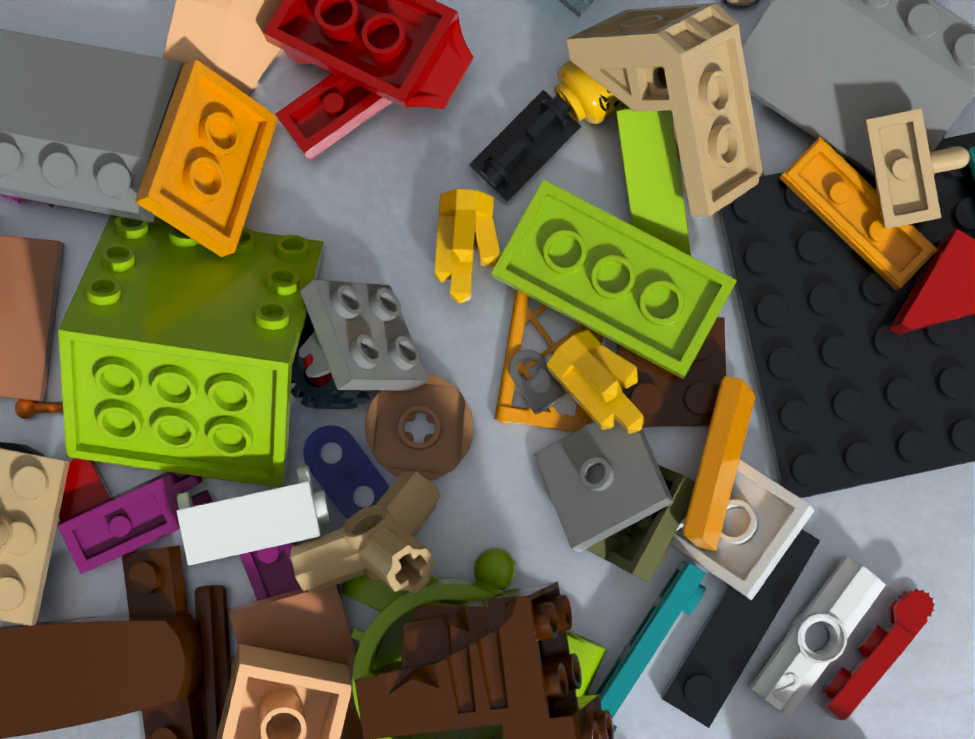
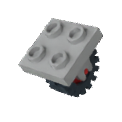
M313 280L300 290L308 312L292 364L291 383H296V385L292 388L291 393L295 398H302V405L314 407V409H354L358 407V404H365L370 399L367 391H414L428 381L420 361L419 350L412 341L401 313L400 302L394 295L391 285Z

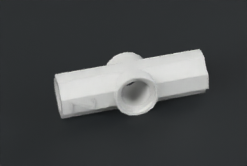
M844 556L806 610L799 613L792 620L787 636L749 686V689L790 718L828 664L843 654L847 645V638L886 584L863 565L848 556ZM823 622L828 628L829 640L822 649L811 651L806 645L805 633L813 623Z

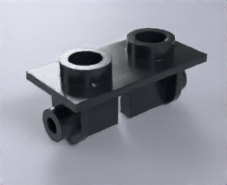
M542 90L469 166L508 202L581 128V125L568 114L571 108L562 98L557 95L552 98L546 91Z

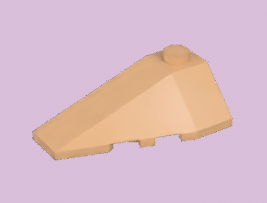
M176 0L163 58L180 61L184 64L197 59L250 97L259 84L258 80L275 56L278 58L283 49L267 42L263 34L282 0Z

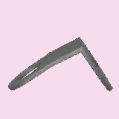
M522 350L512 357L509 364V373L534 414L537 415L570 393L565 392L561 384L548 371L546 361L538 352ZM524 358H531L538 364V373L532 379L522 378L517 371L518 363Z

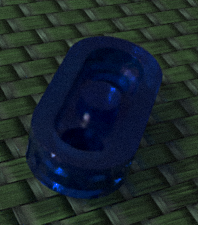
M333 425L323 426L313 431L307 438L303 449L305 464L309 466L310 472L345 518L349 519L353 514L365 508L359 506L354 499V494L359 487L368 486L373 490L374 501L371 505H375L389 489L385 478L353 435L347 430ZM330 443H337L342 449L341 459L334 464L327 463L322 454L324 447Z

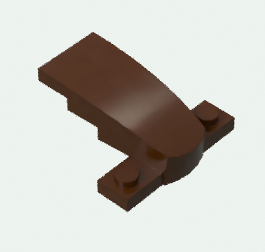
M179 545L130 552L122 555L129 616L83 617L72 620L37 622V625L33 626L19 624L0 627V739L78 726L142 710L145 739H205L199 693H202L204 682L202 640L192 615L188 614Z

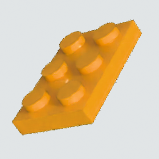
M197 59L184 64L135 203L220 257L235 253L278 120L277 116Z

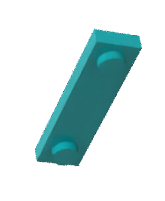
M683 561L679 563L595 693V695H600L602 710H609L612 719L680 613L683 611L690 615L706 591V587L700 584L706 573L690 562ZM613 724L615 733L617 726Z

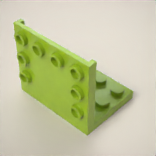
M110 215L58 329L66 457L277 488L284 487L288 463L292 364L308 312L300 290L313 280H317L323 259L324 241L305 239L298 235L283 236L256 232L243 228L235 253L220 257L158 217H154L152 223Z

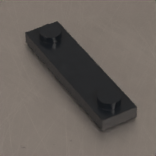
M801 529L752 601L727 584L660 698L709 728L820 540Z

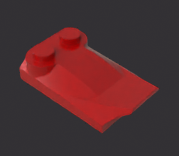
M282 0L263 31L266 41L283 49L286 56L294 62L301 64L312 63L405 108L430 107L442 110L446 108L474 57L462 35L458 12L435 0Z

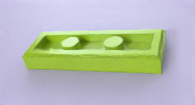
M628 106L616 108L632 225L691 256L677 144L672 131V111H633Z

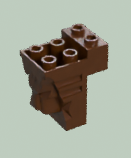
M558 581L506 590L491 598L473 599L461 605L438 602L419 605L413 610L412 620L407 621L402 629L401 661L387 664L354 680L363 739H379L502 724L504 739H614V728L609 710H602L599 694L580 697L576 695V689H580L582 683L581 667L575 653L570 654L566 631L572 628V611L568 597L560 595Z

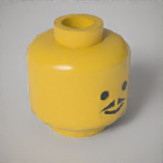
M567 61L558 69L559 84L554 87L555 94L571 108L568 114L576 122L584 119L591 124L601 123L616 113V108L626 105L572 61Z

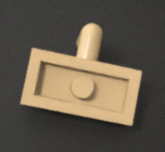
M922 108L865 119L864 123L883 228L888 229L941 218L934 174L965 167L970 159L969 152L961 146H947L942 150L930 152Z

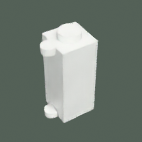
M309 466L297 468L299 484L193 507L189 492L177 494L179 510L176 511L188 566L325 535L323 524L332 523L329 502L325 490L316 492Z

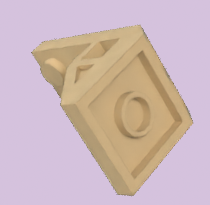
M717 3L628 9L566 39L570 61L633 111H672L673 137L678 144L683 171L682 186L684 193L687 195L691 216L710 217L759 183V177H763L764 173L739 23ZM659 68L664 69L667 86L662 84L658 78Z

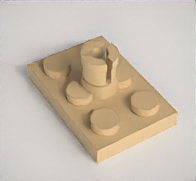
M0 448V620L28 626L37 625L70 461Z

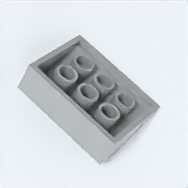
M772 0L742 46L750 95L814 138L818 139L820 136L838 154L872 177H874L865 129V119L922 108L929 151L932 152L935 151L975 95V26L935 0Z
M0 29V194L153 223L155 215L135 203V199L184 63Z

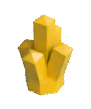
M454 189L440 194L434 275L435 279L441 283L451 280L450 299L457 303H464L471 299L475 242L481 266L492 268L501 256L493 221L494 197L478 190Z
M589 330L574 334L556 349L546 364L548 371L570 393L571 397L601 430L614 427L615 420L628 434L642 430L644 416L626 397L621 388L627 389L638 382L637 367L603 346Z

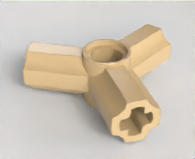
M417 471L402 472L375 505L365 507L353 514L341 529L293 546L290 559L293 564L295 578L302 590H308L313 594L364 574L371 580H382L395 592L405 590L415 594L429 584V574L435 564L429 550L413 537L436 509V502L441 497L434 482L422 477Z

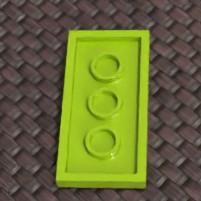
M545 179L541 182L491 272L492 277L682 379L688 373L737 282L736 279Z

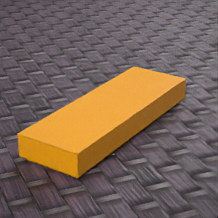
M820 136L779 177L895 290L900 289L938 250L912 224L888 229L883 228L877 191Z
M724 376V379L721 380L682 530L683 535L698 548L712 551L717 550L756 397L743 379Z

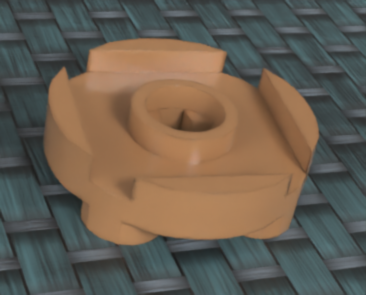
M426 373L428 381L414 391L381 390L369 405L365 419L367 444L378 463L396 477L402 472L417 471L427 480L438 479L455 470L470 449L474 433L471 409L461 392L444 378ZM416 412L426 413L427 422L435 424V433L425 435L424 443H414L413 434L404 432L405 421H414Z

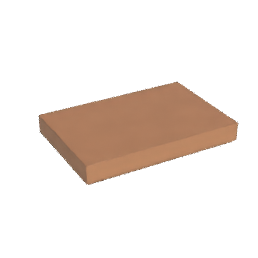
M0 235V398L45 402L64 243L60 241Z
M338 584L313 594L308 590L303 591L301 588L230 608L228 614L238 645H249L345 664L349 667L352 679L357 648L354 639L350 638L352 631ZM353 688L340 739H363L361 720L354 702Z

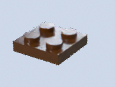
M724 317L716 319L684 379L616 343V354L637 367L638 382L627 389L621 388L626 397L643 414L644 424L642 428L710 426L721 380L726 376Z

